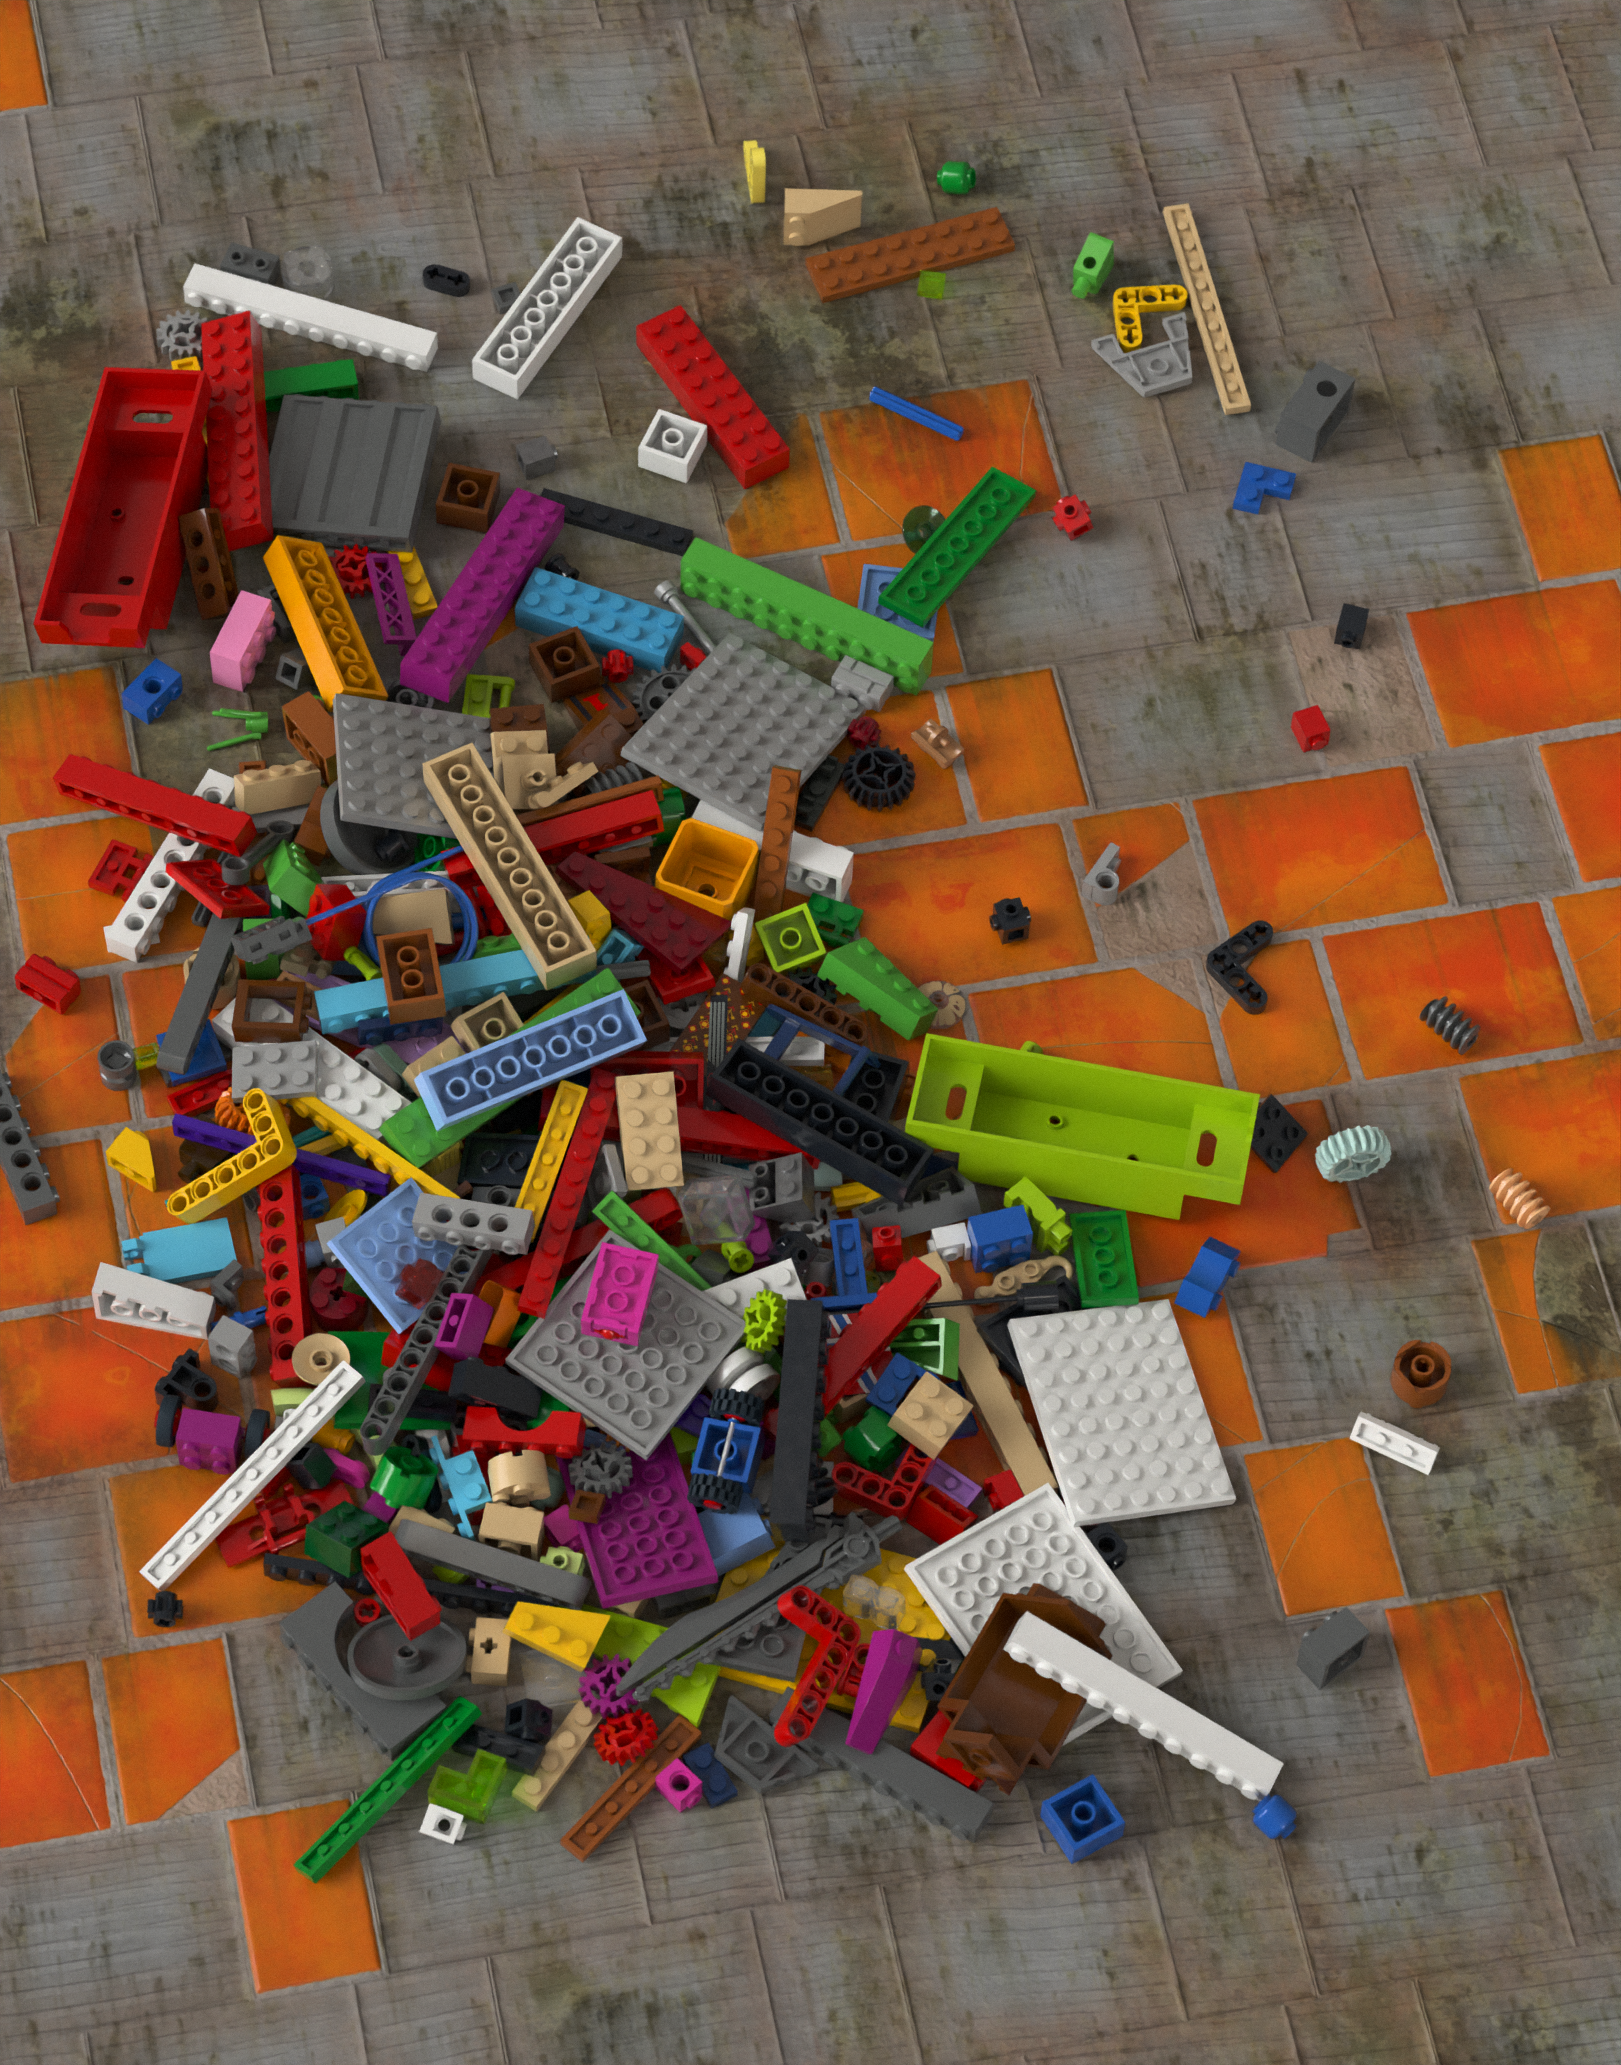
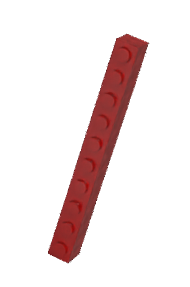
M558 1087L543 1088L537 1131H543ZM617 1097L602 1140L621 1142ZM677 1106L681 1151L723 1155V1157L759 1162L802 1152L811 1167L818 1170L819 1159L741 1115L732 1114L729 1111L716 1112L704 1110L700 1107L687 1108Z

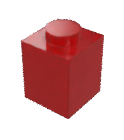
M1318 705L1293 712L1291 729L1303 753L1310 750H1320L1328 745L1331 729Z

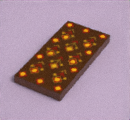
M724 973L717 981L716 987L712 988L670 1049V1051L703 1052L704 1076L706 1077L711 995H728L726 1055L738 1039L745 1042L767 1008L748 997L743 992L741 983Z

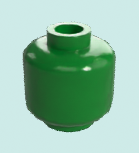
M947 161L943 165L942 170L937 172V183L941 185L946 194L965 195L971 188L975 187L976 172L968 162Z

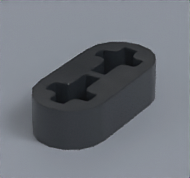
M436 264L429 265L423 270V284L429 290L454 297H463L470 291V278L463 271Z

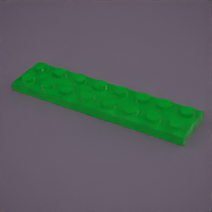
M992 466L879 595L878 604L923 628L1036 496V490Z

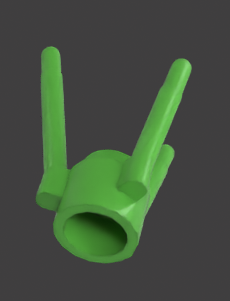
M221 708L220 711L214 710L212 712L214 716L246 719V731H251V734L210 745L207 747V750L212 751L252 739H261V733H268V713Z

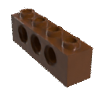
M203 508L178 516L180 533L183 536L186 548L185 555L192 575L191 582L195 588L198 601L197 608L202 620H218L228 617L239 593L219 508Z

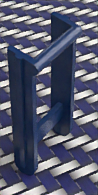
M769 1004L766 1008L767 1013L771 1017L783 1023L764 1051V1053L778 1061L781 1059L799 1031L855 1057L833 1089V1092L836 1094L844 1095L864 1063L876 1068L880 1067L879 1056L869 1048L861 1047L773 1004Z

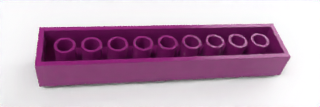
M518 487L516 488L401 661V685L444 702H450L527 584L534 568L538 567L563 529L565 505Z

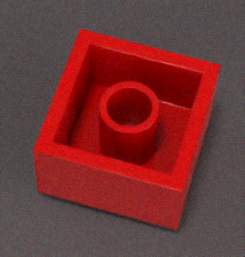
M316 884L314 894L310 897V908L305 920L352 901L356 897L347 885ZM359 904L308 926L312 936V940L309 941L324 961H346L344 958L345 950L351 946L358 947L367 912Z

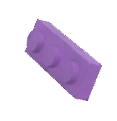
M911 1443L897 1458L895 1467H899ZM918 1452L916 1454V1456L919 1458L928 1457V1455L924 1452ZM939 1458L924 1484L926 1488L931 1484L967 1509L971 1508L983 1490L982 1487Z

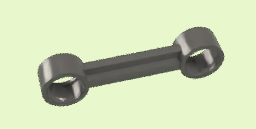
M283 820L270 822L266 827V837L241 857H229L223 860L222 880L230 885L247 883L250 879V869L273 851L283 839L290 844L294 842L293 824Z

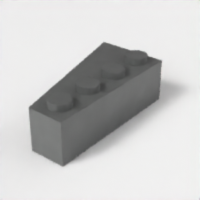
M954 1167L919 1180L902 1206L881 1196L851 1209L853 1218H858L861 1240L869 1248L873 1247L872 1229L875 1227L899 1225L901 1227L902 1239L982 1214L974 1184Z

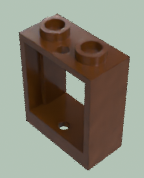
M238 979L232 1020L235 1042L289 1043L303 1041V1034H308L309 1018L306 1017V1012L312 1008V993L307 992L306 982ZM252 999L296 1000L293 1023L249 1022Z

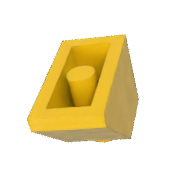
M125 1127L106 1150L108 1166L154 1193L157 1186L149 1140L140 1131L134 1132Z

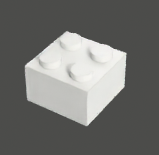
M658 409L638 447V467L687 483L707 445V425Z

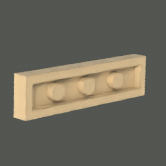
M579 1700L546 1744V1754L534 1777L524 1774L513 1789L512 1797L537 1812L598 1729V1726L604 1721L601 1713L598 1712L593 1715L590 1707H585L583 1702Z

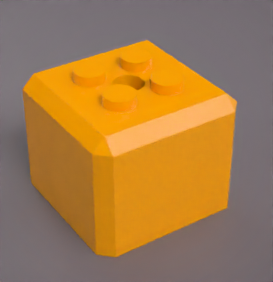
M693 818L683 820L656 873V888L732 921L734 914H737L739 910L745 907L757 882L758 845L755 840ZM708 889L711 890L714 894L713 896L709 897L704 894H701L700 892L702 890Z

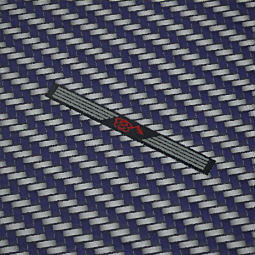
M728 995L710 996L707 1077L704 1076L703 1109L716 1112L725 1111V1106L706 1096L712 1074L726 1056ZM703 1154V1158H701L723 1164V1155ZM700 1176V1185L723 1184L722 1181Z

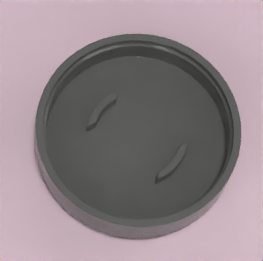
M338 779L325 792L320 809L321 828L328 848L344 868L355 875L390 874L405 869L415 859L414 847L419 848L420 839H417L418 833L398 830L405 843L409 846L410 851L408 853H400L393 858L392 863H389L387 860L382 862L374 851L376 847L375 841L377 839L382 840L388 836V831L391 828L341 821Z

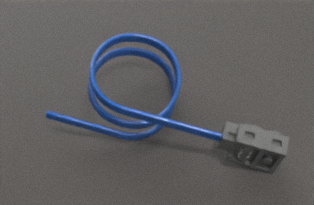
M460 845L393 873L377 882L366 895L307 920L302 917L285 920L284 916H280L234 935L230 939L239 959L247 962L252 961L253 964L265 961L269 958L268 954L278 955L312 940L308 929L309 925L362 903L367 916L361 939L369 957L381 970L378 949L373 934V915L378 901L383 894L418 880L431 879L440 882L451 891L463 915V941L456 957L449 964L460 962L461 959L462 961L471 960L478 941V921L470 899L456 883L445 877L427 872H414L462 852L464 849Z

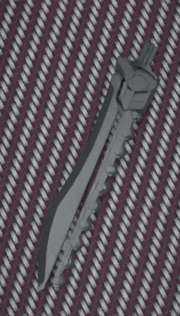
M851 1512L843 1520V1527L833 1526L826 1535L760 1581L710 1606L687 1614L673 1624L639 1656L616 1686V1694L623 1696L636 1688V1691L632 1693L633 1698L640 1701V1703L647 1702L653 1689L656 1687L661 1688V1690L670 1689L675 1676L680 1675L682 1678L691 1676L697 1663H704V1665L712 1664L717 1651H734L737 1641L741 1637L746 1638V1640L755 1639L760 1626H776L781 1614L777 1606L778 1599L782 1595L780 1594L781 1592H787L798 1585H804L820 1596L824 1588H829L830 1590L839 1589L840 1585L844 1586L882 1563L880 1543L903 1529L899 1519L892 1515L870 1528L856 1516L855 1512ZM825 1554L823 1567L818 1569L820 1566L821 1558ZM793 1598L794 1603L798 1606L797 1600Z

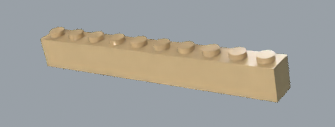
M937 1251L918 1258L941 1276L942 1287L927 1303L962 1300L963 1294L957 1282L953 1283L950 1277L949 1265L945 1259L941 1260ZM964 1305L922 1309L926 1319L946 1318L960 1324L958 1381L969 1403L974 1405L972 1409L1004 1471L1011 1469L1024 1496L1047 1483L1050 1484L1058 1496V1489L1060 1487L1055 1472H1051L1047 1465L1048 1457L1042 1447L1038 1448L1035 1442L1036 1435L1030 1423L1026 1424L1024 1421L1022 1406L1017 1399H1013L1007 1377L1001 1376L995 1354L993 1352L989 1353L986 1347L987 1343L977 1332L974 1324L975 1317L971 1307Z

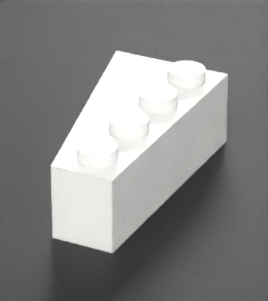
M100 1262L92 1289L96 1319L208 1340L211 1330L210 1322H213L216 1313L215 1297L205 1292H197Z

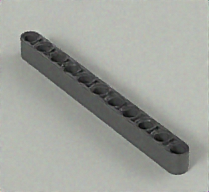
M501 1185L490 1188L482 1201L483 1203L495 1205L502 1202L504 1204L501 1206L514 1207L511 1191L509 1188ZM499 1229L496 1232H502L506 1229ZM464 1244L457 1247L361 1425L360 1434L366 1453L378 1456L388 1450L440 1353V1350L434 1347L443 1319L439 1321L434 1319L444 1317L450 1297L446 1296L451 1295V1293L471 1294L495 1249L471 1251L476 1247ZM462 1271H467L465 1274H458ZM424 1341H431L428 1344H421ZM413 1364H417V1365H418V1366H416V1367H414V1368H409V1367H408V1366L413 1365ZM399 1388H406L403 1391H395ZM385 1412H393L390 1415H382ZM375 1435L380 1436L377 1439H369L370 1437Z

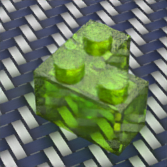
M478 1749L467 1775L439 1765L428 1789V1803L464 1815L466 1819L485 1825L507 1773L506 1758Z

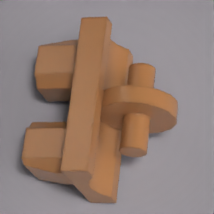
M929 719L920 729L911 733V738L918 744V747L933 757L942 769L948 768L955 762V759L964 753V748L948 734V729L945 726H939L932 719Z

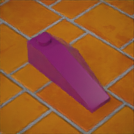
M896 1629L873 1631L845 1745L868 1755L873 1753L916 1680L923 1652L918 1639Z

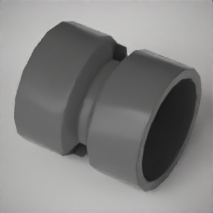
M120 1040L105 1043L98 1051L97 1058L102 1083L113 1091L126 1090L134 1084L137 1078L132 1047Z

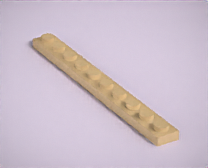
M1189 203L1164 207L1163 215L1224 414L1249 412L1251 403Z

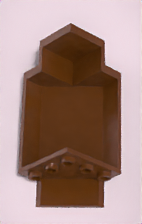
M1033 1583L1027 1595L1022 1593H1003L937 1706L950 1721L951 1725L944 1735L936 1754L944 1759H947V1757L955 1758L963 1762L962 1769L981 1780H984L985 1776L989 1777L997 1783L1000 1791L1009 1796L1025 1767L1049 1770L1087 1702L1086 1698L1077 1693L1066 1691L1059 1682L1039 1675L1035 1668L1027 1663L1014 1660L1010 1653L1003 1650L1018 1620L1026 1612H1029L1108 1660H1111L1113 1656L1105 1646L1104 1640L1099 1637L1106 1626L1103 1619L1039 1583Z

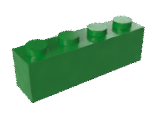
M353 359L264 371L266 413L280 411L284 395L301 394L310 397L326 396L337 399H359L358 382Z

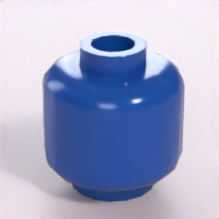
M1269 1794L1266 1795L1252 1810L1255 1814L1253 1823L1269 1839H1275L1280 1835L1285 1839L1296 1828L1293 1821L1296 1819L1297 1812L1280 1795L1272 1797Z

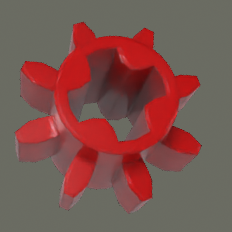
M611 650L607 653V658H601L602 676H608L611 682H624L628 679V675L634 674L633 657H627L626 652L623 650Z

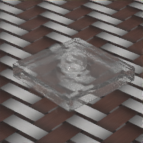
M538 1650L519 1653L527 1698L538 1700L546 1707L582 1701L584 1697L580 1696L578 1689L583 1687L579 1682V1677H584L583 1671L579 1672Z

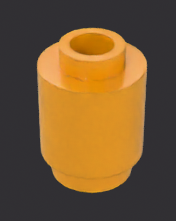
M329 1419L313 1436L312 1443H318L322 1448H334L341 1454L347 1455L354 1444L355 1434L351 1433L350 1429H334L333 1420Z

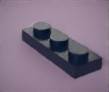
M389 1017L358 1021L359 1045H377L387 1041H405L409 1038L422 1036L433 1037L437 1034H442L444 1018L437 1017L390 1025Z

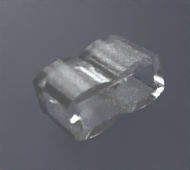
M852 1575L843 1591V1607L851 1615L861 1619H870L880 1628L897 1630L905 1615V1597L893 1588L878 1586L868 1577Z

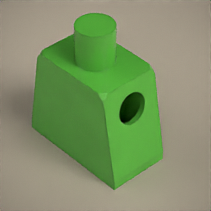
M1090 232L1073 268L1074 287L1071 292L1074 296L1084 299L1088 292L1093 294L1099 292L1114 266V241Z

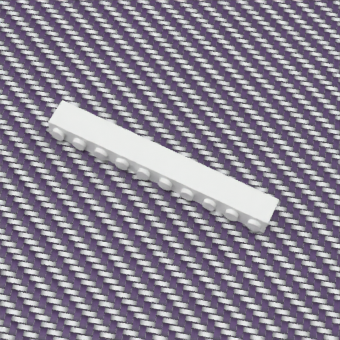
M194 264L183 286L185 303L194 307H202L213 310L218 314L230 316L250 310L258 324L267 328L279 329L292 335L310 338L316 342L335 345L340 349H349L365 356L383 359L389 363L394 362L408 366L414 370L427 372L438 349L436 332L199 264Z
M1026 1612L1018 1620L1003 1649L1010 1653L1014 1660L1027 1663L1035 1668L1039 1675L1054 1679L1066 1691L1081 1695L1093 1707L1103 1708L1111 1713L1117 1721L1130 1724L1138 1729L1142 1736L1157 1740L1169 1752L1184 1756L1196 1768L1206 1769L1214 1774L1220 1782L1231 1784L1241 1790V1793L1249 1799L1260 1801L1269 1794L1284 1764L1029 1612Z

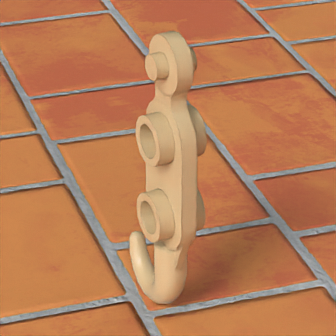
M1054 1255L1045 1259L1027 1260L998 1274L993 1281V1285L978 1287L974 1292V1299L1016 1295V1289H1021V1283L1039 1282L1048 1270L1055 1266L1063 1267L1066 1270L1067 1278L1071 1280L1074 1269L1071 1262L1062 1256ZM991 1303L978 1304V1305H980V1306H988V1305H990Z

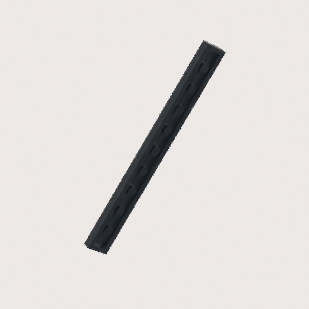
M265 1553L263 1562L264 1574L272 1580L285 1581L287 1579L298 1581L306 1586L318 1584L327 1587L336 1582L342 1589L355 1590L362 1595L377 1594L364 1576L363 1569L348 1578L319 1561ZM422 1578L429 1595H434L439 1604L449 1609L461 1607L471 1609L479 1614L492 1612L509 1618L517 1602L556 1607V1604L529 1595Z

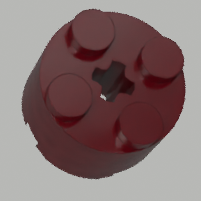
M324 1268L314 1279L310 1287L309 1298L312 1317L318 1326L327 1333L328 1331L349 1332V1330L355 1327L358 1328L364 1323L368 1314L367 1298L342 1290L347 1271L345 1268Z

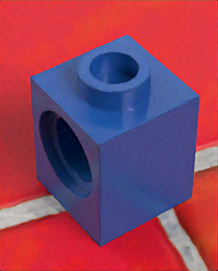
M309 1174L301 1175L304 1221L310 1218H319L330 1211L327 1192L319 1177ZM308 1196H316V1198L312 1200L306 1199V1197Z

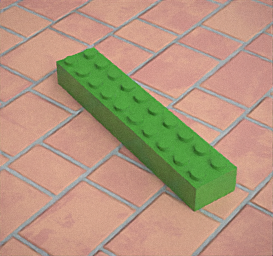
M697 537L681 559L680 591L689 597H696L714 608H720L731 613L736 618H743L761 629H768L784 639H790L802 644L806 649L820 652L831 660L841 662L845 655L861 661L894 676L893 685L903 692H910L917 696L931 674L934 642Z
M606 968L511 1035L623 990V987L609 968ZM626 993L627 998L632 1006V1009L637 1017L641 1012ZM526 1095L438 1132L422 1097H420L386 1120L378 1130L395 1153L418 1169H422Z

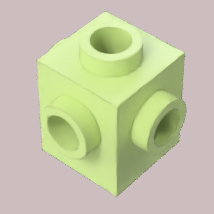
M564 1546L557 1548L549 1547L547 1555L541 1556L540 1563L582 1576L585 1567L583 1554L576 1553Z

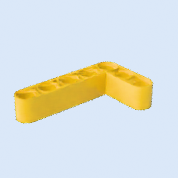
M259 1088L251 1089L245 1094L243 1107L257 1142L174 1192L167 1202V1209L172 1215L187 1224L196 1223L294 1162L297 1155L296 1147L276 1099Z

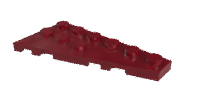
M576 851L556 867L555 873L580 894L590 890L610 912L611 920L679 976L731 930L732 921Z

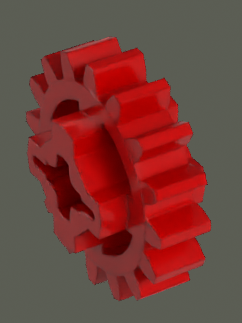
M355 544L353 549H349L347 545H344L343 552L336 549L334 550L335 557H328L344 595L350 593L351 599L354 598L356 593L364 597V591L366 590L373 593L365 559L367 553H369L368 547L365 546L362 550H359L358 544ZM374 562L375 567L383 572L382 563Z
M629 1708L630 1713L622 1714L619 1711L618 1718L607 1717L608 1723L598 1726L601 1733L594 1734L596 1742L593 1744L603 1761L608 1760L610 1765H614L619 1761L620 1765L624 1766L626 1760L630 1759L634 1763L636 1762V1756H646V1748H654L652 1741L658 1739L656 1733L658 1727L649 1712L644 1714L643 1710L639 1708L634 1713Z

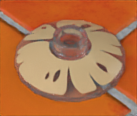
M930 981L918 988L939 1009L929 1028L946 1029L956 1025L962 1019L966 1010L965 998L961 990L945 981ZM934 999H942L943 1001L936 1002Z

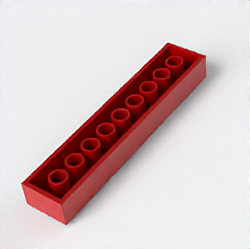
M250 310L201 323L203 371H206L213 390L206 414L210 508H219L229 551L273 540L262 330Z

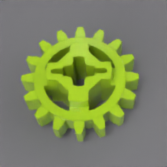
M764 1289L763 1292H757L756 1299L750 1298L751 1305L749 1308H744L745 1312L743 1318H741L746 1323L744 1328L745 1334L741 1339V1342L746 1344L745 1348L764 1354L765 1350L769 1352L772 1350V1344H779L778 1336L784 1335V1325H786L784 1318L787 1313V1309L784 1308L787 1300L782 1299V1294Z

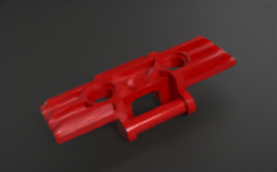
M342 1479L328 1484L322 1489H316L299 1497L295 1496L292 1483H288L283 1486L284 1492L282 1497L267 1503L264 1502L262 1495L253 1498L257 1514L225 1527L215 1538L227 1567H233L266 1552L279 1555V1551L305 1541L306 1528L275 1541L273 1538L301 1526H306L344 1500L354 1505ZM317 1507L321 1512L320 1515L314 1516L312 1511H307L306 1509ZM262 1529L264 1530L263 1538L258 1541L250 1538L253 1530Z

